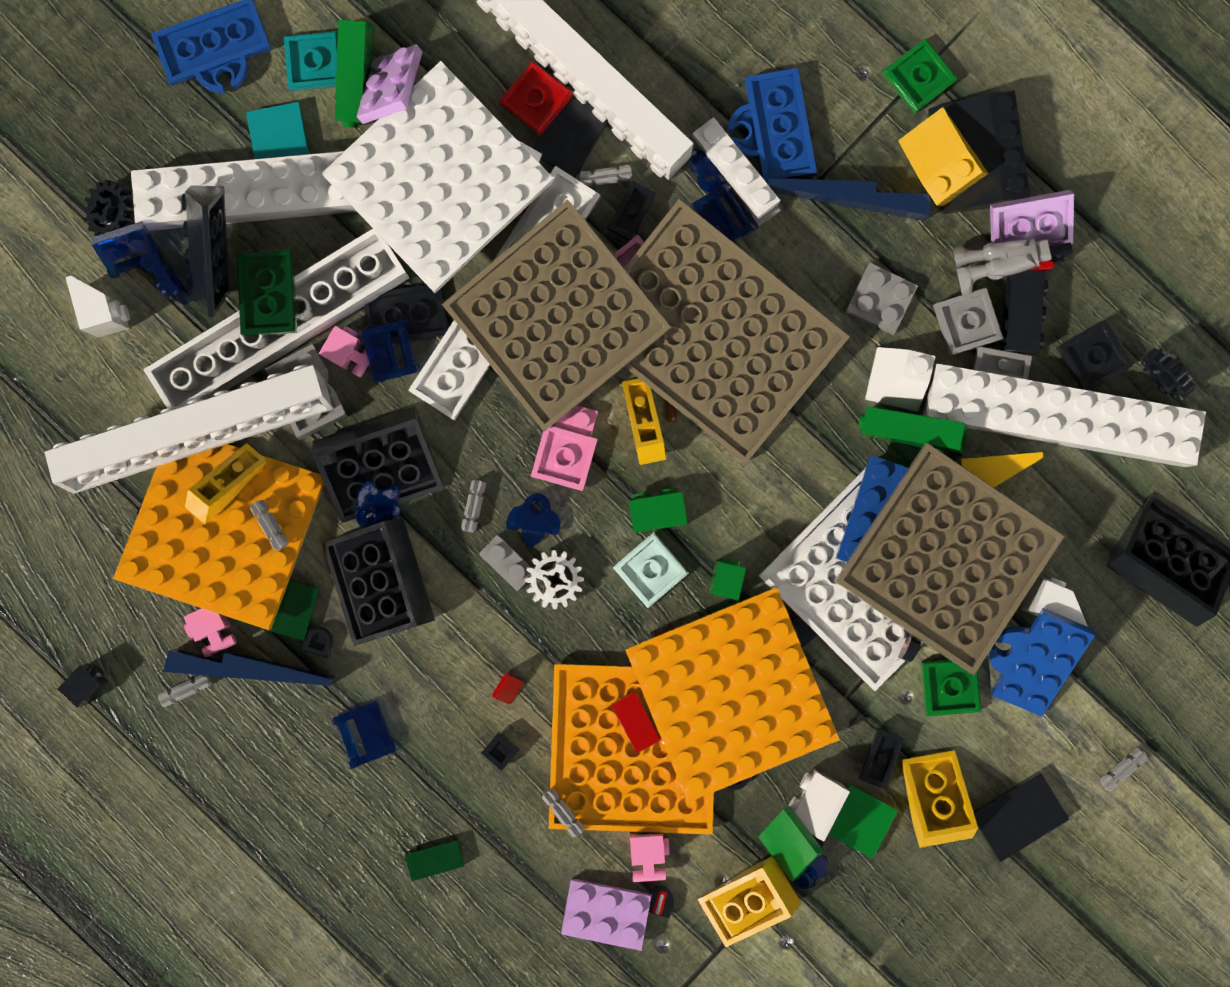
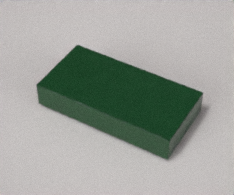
M458 838L405 853L411 881L465 866Z

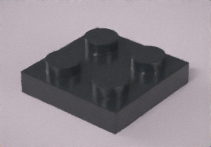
M1106 319L1056 347L1079 388L1082 390L1090 391L1133 366Z

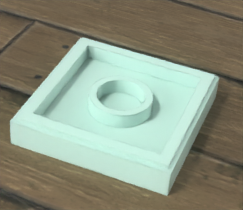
M654 532L613 567L647 608L688 574V571Z

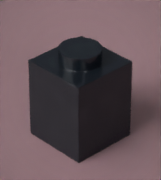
M87 663L79 665L57 689L78 708L87 705L108 681L103 677L105 673L95 664Z

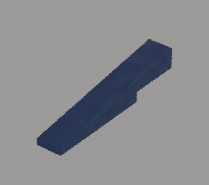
M768 178L766 182L772 191L777 194L925 221L930 216L929 194L876 192V181Z
M179 649L168 650L163 672L324 686H330L335 681L333 676L232 651L224 653L223 660L212 657L206 658L204 655Z

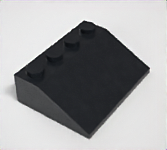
M1015 90L985 94L928 109L929 117L942 107L946 110L989 173L945 206H941L942 214L989 209L990 204L1030 197Z
M191 185L182 194L181 199L182 209L186 210L187 221H184L183 224L184 237H188L189 246L185 249V262L190 264V274L187 275V289L191 290L192 300L208 317H214L230 293L224 186Z
M415 406L314 440L312 443L313 458L342 523L444 489L425 430Z
M1149 495L1115 545L1106 567L1198 627L1217 615L1230 582V548L1152 495Z
M403 517L382 521L322 543L353 646L435 621Z

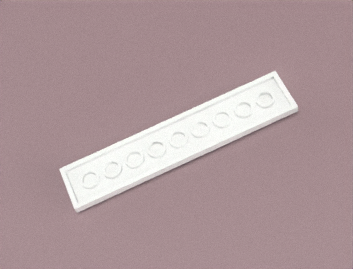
M555 166L550 173L554 178V182L531 202L495 259L567 199L586 220L601 198V195ZM454 320L408 391L455 421L491 365Z

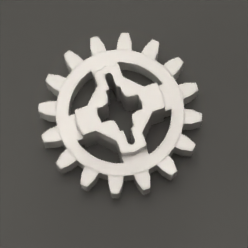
M556 550L551 551L550 557L545 552H542V560L539 561L533 558L534 568H526L531 573V577L524 578L525 582L531 583V587L526 591L527 593L535 592L532 600L536 602L541 598V606L544 608L549 602L553 609H557L559 602L564 607H567V599L570 598L575 601L576 597L573 593L575 591L582 592V588L577 586L578 582L584 581L583 577L577 576V573L582 568L580 566H573L576 561L574 557L566 560V552H562L560 557H557ZM555 561L552 568L545 571L540 569L544 564ZM565 565L570 570L572 581L567 580L564 574ZM555 572H557V577L565 582V585L555 583L553 587H550L551 582L547 580L548 578L543 577V574L554 576ZM536 578L541 579L543 582V594L537 587ZM563 588L568 590L564 595L553 598L557 591Z

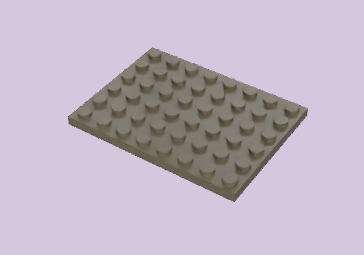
M680 199L677 200L624 268L671 326L667 333L633 359L625 368L745 464L850 337Z

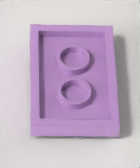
M417 44L408 48H400L392 54L379 56L373 60L357 113V118L362 124L407 109L422 56V51Z
M1071 190L990 204L991 242L1000 243L1015 240H1031L1034 238L1035 242L1048 239L1049 246L1069 242L1073 244L1074 193Z
M572 878L561 934L642 951L651 894Z

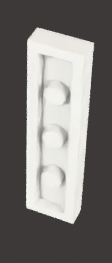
M714 117L692 133V137L757 219H760L780 203V199Z

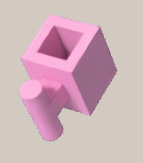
M344 325L343 329L334 326L319 355L345 370L348 369L352 361L357 363L352 373L361 378L377 350L367 345L362 354L358 352L363 343L357 338L359 333Z
M201 608L184 617L186 621L184 628L191 639L194 638L195 642L206 638L209 639L211 644L202 648L206 658L237 644L233 634L223 638L220 633L231 627L226 616Z
M630 833L632 866L643 865V870L632 871L633 882L666 880L665 869H654V864L665 863L664 855H670L669 839L663 838V833Z

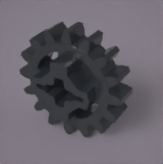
M104 180V183L97 182V189H89L91 197H85L84 199L88 203V207L83 208V212L88 214L84 222L90 223L88 230L95 232L94 236L109 240H114L115 237L122 238V231H129L128 222L134 223V219L130 217L131 213H134V208L131 207L133 197L128 196L131 190L124 188V184L111 180Z
M1154 347L1141 357L1142 361L1140 363L1145 367L1143 371L1146 378L1162 394L1165 393L1167 395L1169 393L1173 399L1178 398L1182 400L1194 391L1195 384L1191 381L1193 377L1190 376L1189 370L1183 366L1176 355H1171L1169 352L1165 354L1163 349L1157 350Z

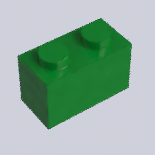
M676 488L660 490V496L650 497L649 492L634 494V500L628 501L633 533L688 524L683 493H676Z
M722 558V562L715 561L708 593L739 600L746 568L740 567L741 561L730 558Z

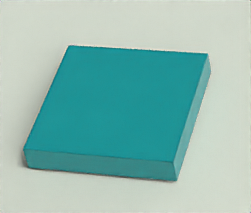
M337 31L284 36L287 82L290 92L336 87Z
M299 102L246 112L255 159L310 154Z

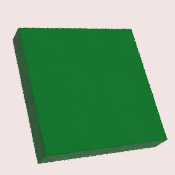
M926 38L882 72L914 114L958 80Z
M949 659L921 662L925 715L927 717L981 712L978 670L975 675H971Z
M848 784L846 788L850 793L828 835L873 859L898 810Z
M791 806L784 808L759 836V839L791 882L797 879L824 852Z

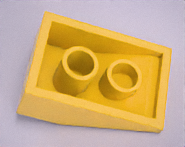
M943 107L898 140L921 183L938 206H945L989 174Z
M955 750L903 759L901 762L909 807L919 848L973 838L978 830V826Z
M773 856L749 867L698 899L725 947L792 917L802 904Z

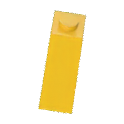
M639 378L623 381L622 386L639 464L643 465L666 460L664 441L651 388Z
M246 443L188 489L185 508L206 524L235 498L266 464L267 460Z
M1043 452L959 459L955 462L994 488L1042 459Z

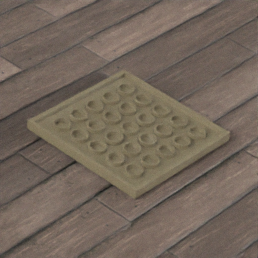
M568 199L442 304L544 432L671 329V326Z
M926 443L834 582L971 675H975L1064 536Z

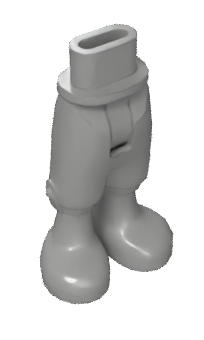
M1034 238L1031 240H1015L1000 243L991 242L980 250H967L962 246L953 248L962 295L970 294L973 290L974 282L988 276L993 280L1001 279L1004 276L1017 274L1035 266L1038 267L1040 262L1052 260L1048 239L1035 242ZM990 261L985 265L969 267L970 264L975 262Z

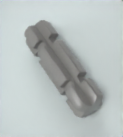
M629 165L619 166V169L615 167L596 169L592 173H590V170L582 171L579 177L580 182L589 187L594 183L596 185L617 183V180H621V182L632 180V171Z
M471 481V494H468L464 512L466 518L463 519L461 526L463 531L471 533L476 531L478 524L476 518H479L483 501L481 496L486 488L484 481Z
M256 501L250 506V510L255 517L258 516L257 522L267 539L271 538L270 544L275 551L284 549L289 544L284 534H280L282 530L271 512L268 513L269 508L265 501Z
M198 675L194 679L171 688V691L166 690L158 695L160 704L163 707L174 704L175 700L180 701L199 692V690L210 687L212 685L210 677Z
M1136 748L1129 754V758L1125 757L1110 770L1111 773L1109 775L1106 773L1099 782L1107 791H1113L1118 786V782L1122 783L1138 769V765L1142 766L1148 761V756L1142 749Z
M550 788L542 795V799L548 806H551L552 812L563 826L568 827L567 831L571 836L577 837L584 831L583 824L579 819H575L576 815L564 800L559 799L560 795L556 790Z

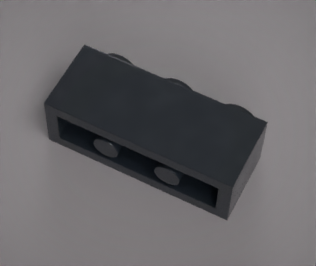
M1026 270L1006 276L1001 351L1033 356L1043 348L1045 336L1044 333H1041L1042 322L1046 319V307L1043 306V298L1048 291V280H1045V271Z

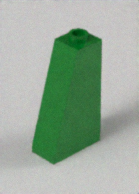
M338 19L334 121H342V127L358 128L359 123H361L357 118V113L371 69L375 37V24Z
M867 407L866 413H861L859 419V429H862V434L865 437L922 448L924 444L928 443L942 453L957 456L964 455L968 428L963 422Z

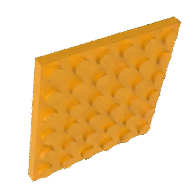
M226 444L156 467L113 579L271 631L325 484L321 474L263 456L267 460L266 464L220 513L204 524L185 508L188 489L240 448ZM264 500L269 508L268 513L271 512L282 530L280 534H284L289 542L284 549L275 551L270 544L271 538L267 539L257 522L258 516L255 517L250 510V506L256 501Z
M777 587L625 649L688 803L840 740Z
M554 664L550 788L556 790L560 795L559 799L564 800L576 815L575 819H579L583 824L584 830L712 834L714 792L688 803L662 739L656 744L636 753L611 706L612 703L635 691L661 739L632 666ZM549 805V829H567L568 827L563 826Z

